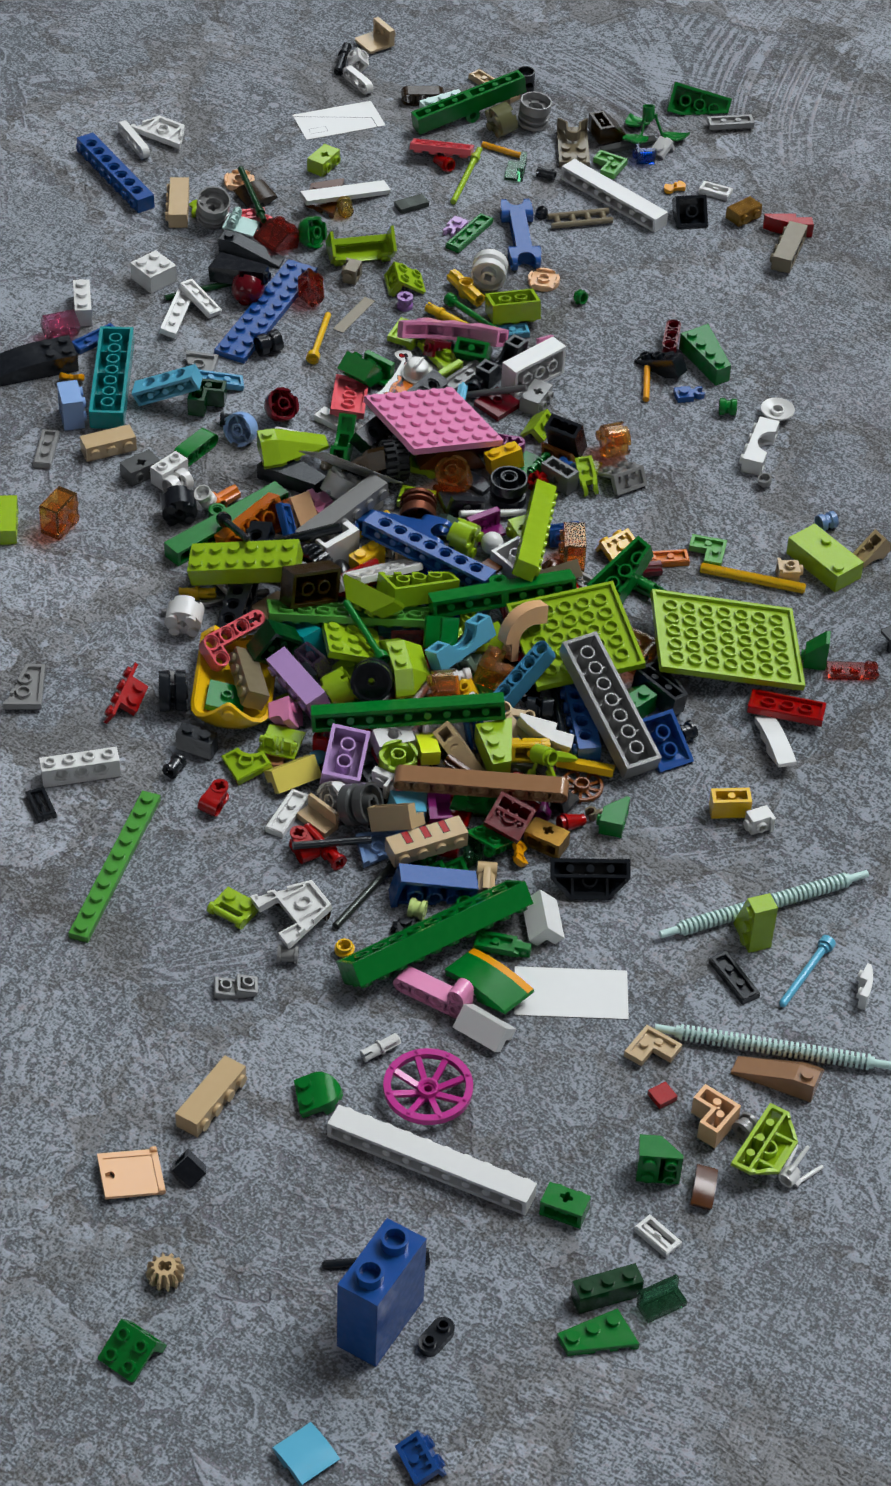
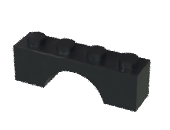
M514 334L505 341L500 355L494 362L484 359L476 366L475 375L483 377L486 382L484 388L490 389L502 378V362L527 350L528 340Z

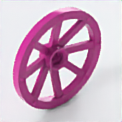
M433 1048L415 1049L400 1055L389 1065L384 1075L383 1092L389 1107L401 1118L421 1125H437L455 1119L466 1110L473 1095V1078L468 1067L455 1055ZM422 1059L441 1061L432 1078H427ZM415 1061L420 1081H416L399 1069L405 1064ZM448 1064L461 1074L458 1077L438 1084ZM394 1075L415 1089L392 1090L391 1082ZM465 1083L466 1089L463 1097L441 1092ZM419 1097L409 1109L402 1106L396 1100V1098ZM435 1099L457 1105L445 1112H441ZM424 1102H429L434 1114L416 1113V1111Z

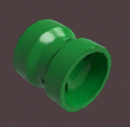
M720 398L719 415L730 414L731 416H736L737 399L726 400L725 398Z

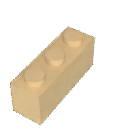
M130 424L80 436L81 451L87 462L137 450L136 436Z

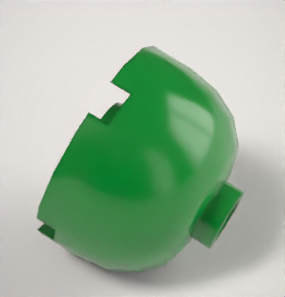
M319 216L306 217L298 225L297 237L305 247L320 248L323 246L321 244L323 240H326V223L322 222V218Z

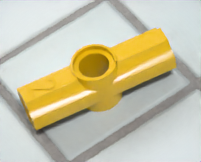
M456 269L450 270L449 274H447V280L458 290L459 297L468 299L476 307L481 306L485 301V295L473 285V279L464 277Z

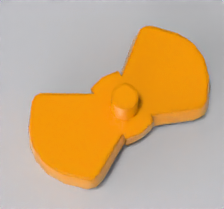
M680 180L672 185H664V192L666 194H672L678 190L685 191L686 184Z
M60 372L59 379L84 381L85 376L84 374L71 375Z
M519 841L518 844L513 843V861L519 867H525L528 865V861L524 857L527 846L522 841Z

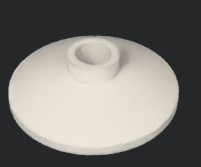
M769 398L761 404L762 414L772 420H787L795 412L794 405L783 398Z

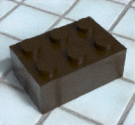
M331 560L282 566L279 601L290 609L338 602L342 568Z

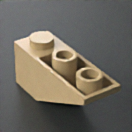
M449 721L432 732L448 755L451 754L471 770L485 771L460 733Z

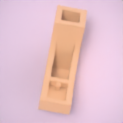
M532 600L518 605L502 622L498 639L504 643L502 653L509 661H518L519 641L523 632L530 626L547 623L549 606L542 600Z

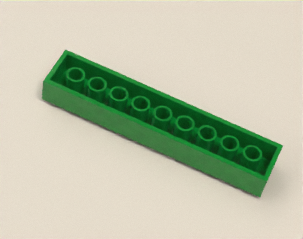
M506 880L336 961L344 984L366 988L373 984L372 981L385 979L395 970H404L408 967L407 964L411 962L423 961L426 955L430 953L432 955L437 954L443 950L442 947L447 945H456L460 942L459 939L472 937L480 929H489L498 920L500 922L511 918V914L515 912L522 913L528 909V906L534 903L525 881Z

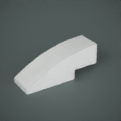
M520 713L516 725L529 737L550 738L551 748H554L555 751L570 752L574 739L573 734L556 730V722Z

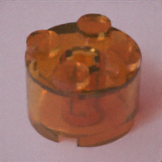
M623 421L601 425L599 430L596 431L595 435L600 444L599 453L601 457L610 459L630 454L631 450H628V446L631 445V436L628 427L623 426Z
M452 455L449 458L444 457L435 467V476L441 491L466 492L473 483L470 467L466 459L461 456Z
M455 668L431 671L430 675H427V686L431 689L429 697L461 695L458 675L454 676L453 673L456 672Z

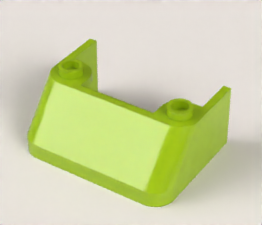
M394 225L390 226L386 234L334 239L333 231H330L325 241L330 263L334 264V266L344 265L346 258L362 262L374 260L388 262L391 261V258L397 252Z

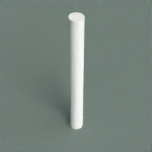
M500 509V516H522L526 514V509ZM460 510L459 517H469L485 510Z

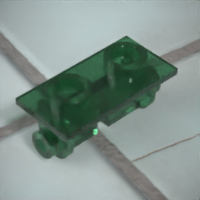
M468 835V845L463 847V858L467 862L468 869L477 864L478 861L483 860L481 842Z

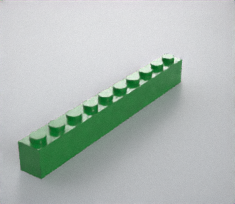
M503 692L311 705L312 733L329 732L333 723L357 729L444 724L447 721L450 723L506 720Z

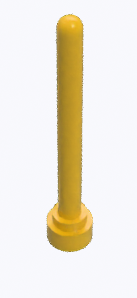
M330 312L325 313L313 349L307 353L306 360L310 364H317L319 362V349L331 318Z

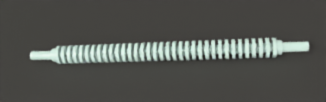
M867 870L854 874L843 872L775 892L771 896L777 907L780 908L848 888L852 882L868 878L869 872ZM745 902L680 920L676 926L660 930L659 936L661 939L675 934L686 936L730 923L731 921L733 922Z
M655 1024V1029L661 1033L675 1035L679 1040L685 1037L684 1041H687L689 1037L690 1042H693V1038L696 1039L695 1043H698L699 1039H701V1044H704V1040H707V1045L712 1041L713 1046H715V1042H718L717 1046L720 1047V1044L723 1043L725 1048L727 1043L728 1048H731L733 1044V1049H737V1045H739V1050H742V1047L745 1046L744 1051H748V1047H750V1052H753V1049L756 1048L755 1052L758 1053L759 1049H761L763 1054L765 1050H767L766 1054H770V1051H772V1055H775L777 1051V1056H781V1052H783V1057H786V1054L789 1053L788 1058H792V1054H794V1059H797V1056L800 1055V1060L805 1056L807 1061L810 1057V1061H814V1058H816V1062H819L821 1059V1063H825V1059H827V1064H830L832 1060V1065H836V1061H838V1066H841L843 1062L844 1067H847V1063H849L850 1068L854 1064V1068H858V1065H860V1069H863L865 1066V1070H869V1068L874 1069V1067L891 1070V1061L875 1059L871 1054H867V1057H865V1053H862L860 1056V1052H856V1056H854V1051H851L849 1055V1050H845V1054H843V1049H840L838 1053L837 1048L832 1052L831 1047L827 1051V1047H823V1050H821V1046H818L816 1049V1045H812L811 1049L810 1044H807V1047L804 1048L805 1043H801V1047H799V1042H796V1045L793 1046V1041L788 1045L787 1040H785V1044H782L783 1040L781 1039L779 1043H777V1039L771 1042L772 1038H769L767 1042L766 1037H763V1041H760L761 1036H758L757 1040H755V1035H752V1039H749V1034L744 1038L743 1033L739 1037L737 1032L735 1036H733V1032H730L729 1036L728 1031H725L723 1035V1030H719V1034H717V1029H714V1032L711 1033L712 1028H709L708 1032H706L705 1027H703V1031H700L701 1027L698 1026L697 1030H695L693 1025L692 1029H689L690 1025H687L685 1029L684 1024H681V1026L676 1025V1027Z

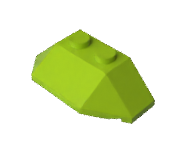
M346 574L343 576L346 600L353 603L354 609L360 612L364 609V613L372 618L375 615L381 619L397 616L406 606L398 600Z
M399 638L380 640L381 649L386 650L390 656V661L387 664L393 673L392 687L396 699L414 697L430 675L422 646Z
M769 1103L732 1160L731 1166L749 1175L779 1174L798 1144L790 1112Z

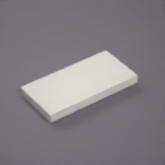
M398 559L344 572L342 579L344 574L366 584L377 581L378 572H385V575L401 572V575L423 570V565L416 561Z

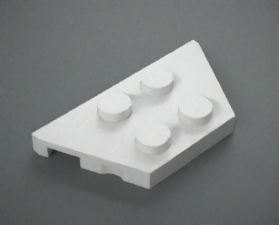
M160 115L144 120L138 126L131 124V127L140 135L177 149L181 148L185 131L184 124Z

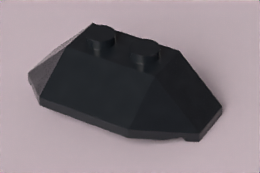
M550 858V879L569 900H610L631 879V859Z

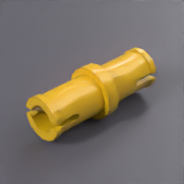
M179 587L180 595L192 596L195 600L216 598V587Z

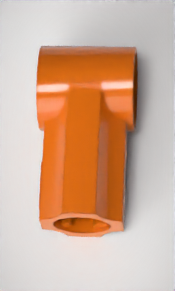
M236 485L229 486L219 493L213 492L217 497L216 503L223 504L226 508L227 505L241 498V492Z

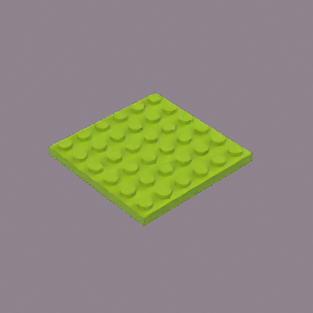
M613 581L506 604L508 614L518 605L532 600H542L549 606L547 623L530 626L523 632L519 641L524 656L539 641L547 642L555 652L554 661L534 683L537 692L574 684L559 655L562 642L597 631L618 674L646 668V662Z

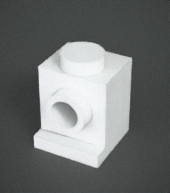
M766 805L746 811L743 825L745 830L749 831L751 835L763 833L767 830L771 833L774 832L776 818Z

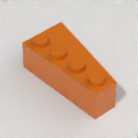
M268 492L232 522L245 533L251 521L272 522L275 534L281 532L275 504L281 502L280 496ZM228 527L222 528L214 535L216 543L243 541Z

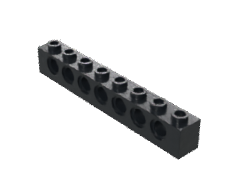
M434 368L407 391L430 390L432 388L441 389L445 388L449 381ZM375 416L354 433L349 443L363 454L366 450L378 448L381 440H387L389 435L392 437L394 434Z
M251 521L249 528L246 529V534L250 536L249 541H264L275 537L272 522ZM259 583L228 584V592L223 598V607L219 611L218 622L215 625L221 628L249 613ZM236 626L239 631L243 632L240 626Z

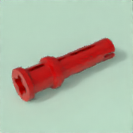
M307 823L303 826L307 829L313 840L325 839L312 824ZM336 846L319 848L321 857L331 864L330 866L333 870H340L344 867L347 858L337 851Z

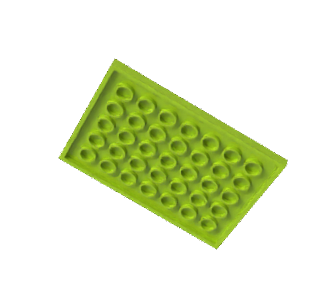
M658 589L651 590L650 597L660 672L804 690L806 685L792 608Z

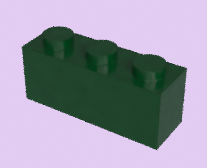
M636 1263L572 1281L571 1298L578 1314L641 1297L644 1280Z

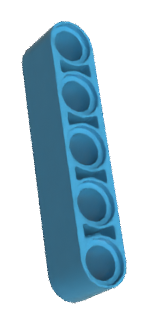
M537 642L493 693L503 692L504 701L509 702L513 708L554 661L555 652L547 642Z

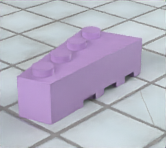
M285 646L266 659L269 665L267 667L269 673L273 677L276 676L278 678L277 681L282 688L287 689L291 698L296 700L300 708L310 719L311 705L330 704L326 692Z

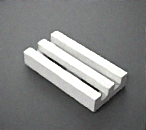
M703 181L698 193L728 201L733 193V188Z
M650 1214L634 1227V1232L665 1258H668L670 1253L673 1254L676 1248L679 1249L682 1245L680 1239ZM647 1223H649L657 1231H654L649 1225H647ZM662 1235H663L666 1239H668L672 1244H670L669 1242H667V1241L662 1237Z

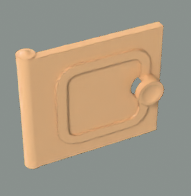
M156 1146L145 1150L97 1154L105 1200L164 1195L166 1193Z

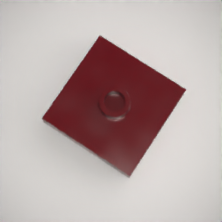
M509 393L483 396L474 400V406L499 421L517 410L520 406V400Z

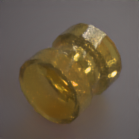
M347 196L338 198L336 205L339 216L342 218L351 217L354 213L351 199Z

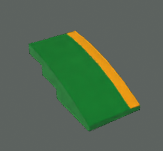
M475 948L444 969L446 976L454 980L464 978L470 981L474 987L477 1002L504 1014L534 993V989L516 973Z

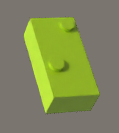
M815 523L788 538L786 553L794 560H798L800 565H803L806 570L832 591L837 592L861 578L864 562Z

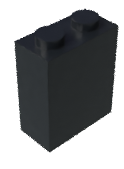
M552 413L544 426L548 444L569 452L576 458L582 457L587 448L583 425Z

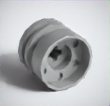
M532 91L524 93L521 96L517 119L519 126L535 132L545 130L549 124L552 106L551 98L541 92Z
M210 186L202 189L198 194L195 216L201 226L212 230L223 227L229 215L231 201L229 194L224 189Z

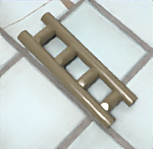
M609 207L547 214V219H553L555 222L551 223V229L613 223V217L606 216V214H609ZM591 215H599L600 218L592 219ZM584 216L585 218L584 220H576L575 217ZM569 218L570 221L561 222L560 219Z

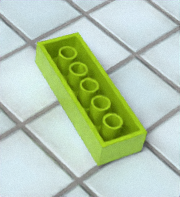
M299 539L195 543L191 545L187 573L192 586L281 582L282 566L302 564L303 551Z

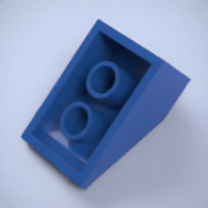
M673 709L642 719L662 757L658 768H656L659 773L694 762Z

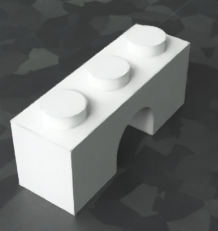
M89 279L73 280L76 326H93Z

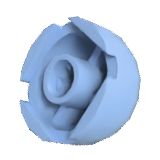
M241 411L232 413L225 418L226 422L223 426V431L231 444L234 442L238 444L237 447H243L256 438L258 424L251 414Z

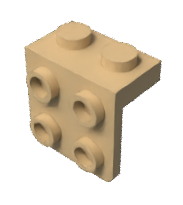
M376 17L373 18V31L355 37V42L368 53L374 54L395 45V30L381 18Z

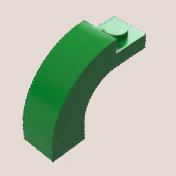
M339 413L335 442L330 448V454L349 462L354 447L349 441L355 433L357 415Z

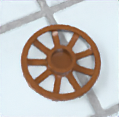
M572 770L563 776L573 784L569 785V789H574L571 792L573 794L579 793L578 803L580 804L581 802H594L603 793V781L596 774L588 773L585 778L580 777V771ZM575 773L577 778L573 780L568 775ZM592 775L598 779L594 782L589 781ZM600 784V789L590 787ZM589 791L595 792L596 794L592 796L589 793ZM585 793L588 798H582V794Z

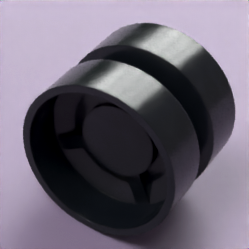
M502 466L492 472L489 497L492 507L497 506L499 509H522L525 506L528 477L522 469L515 466Z

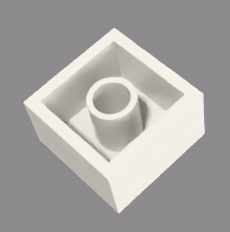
M157 250L130 262L131 279L151 294L177 281L176 265Z

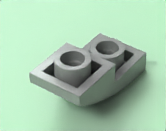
M237 974L236 979L215 977L213 981L214 998L238 999L256 996L258 994V977Z

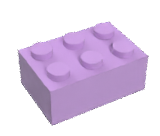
M332 724L319 784L329 781H340L344 784L360 783L371 731Z

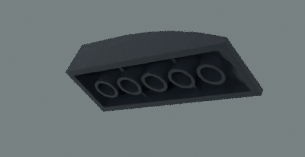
M69 335L32 342L0 353V387L56 376L60 372L71 373L79 371L78 355Z

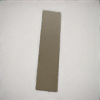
M364 297L333 329L344 333L375 300Z

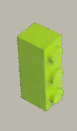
M17 495L0 496V545L17 544Z

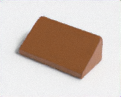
M545 442L541 443L542 453L549 452L551 456L558 459L564 456L568 461L575 462L576 457L573 454Z

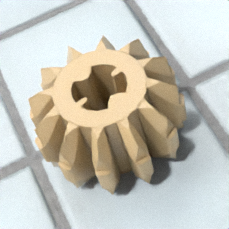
M162 1252L161 1257L153 1256L152 1261L148 1262L146 1278L149 1280L151 1287L157 1286L158 1291L165 1288L169 1292L171 1286L177 1289L178 1283L183 1282L185 1269L179 1257L174 1258L172 1253L169 1256H165Z

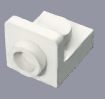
M375 766L372 770V782L378 785L379 788H383V798L387 799L390 790L396 791L393 787L394 773Z

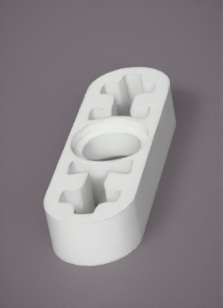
M352 65L343 68L344 78L364 95L373 92L372 82Z

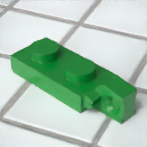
M478 930L473 948L505 956L530 958L532 944L522 942V940L518 939V936Z

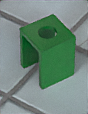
M426 615L423 648H428L437 641L448 643L451 646L458 643L459 618Z

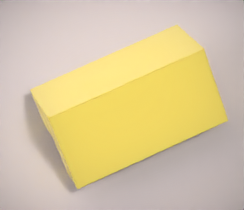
M315 754L305 755L264 771L267 783H272L275 794H280L321 778V771Z

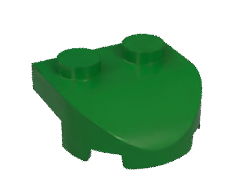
M313 1072L294 1080L299 1111L303 1118L322 1111L328 1115L336 1109L335 1105L339 1099L342 1100L343 1091L341 1086L328 1073Z

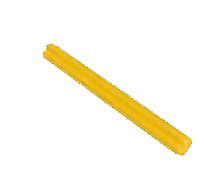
M704 562L700 566V573L801 594L806 589L805 583Z

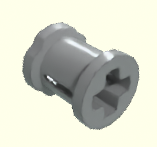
M278 945L277 963L287 961L298 964L299 946L288 949Z

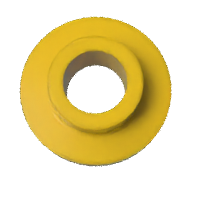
M346 938L338 940L334 946L335 954L342 958L355 951L352 941Z

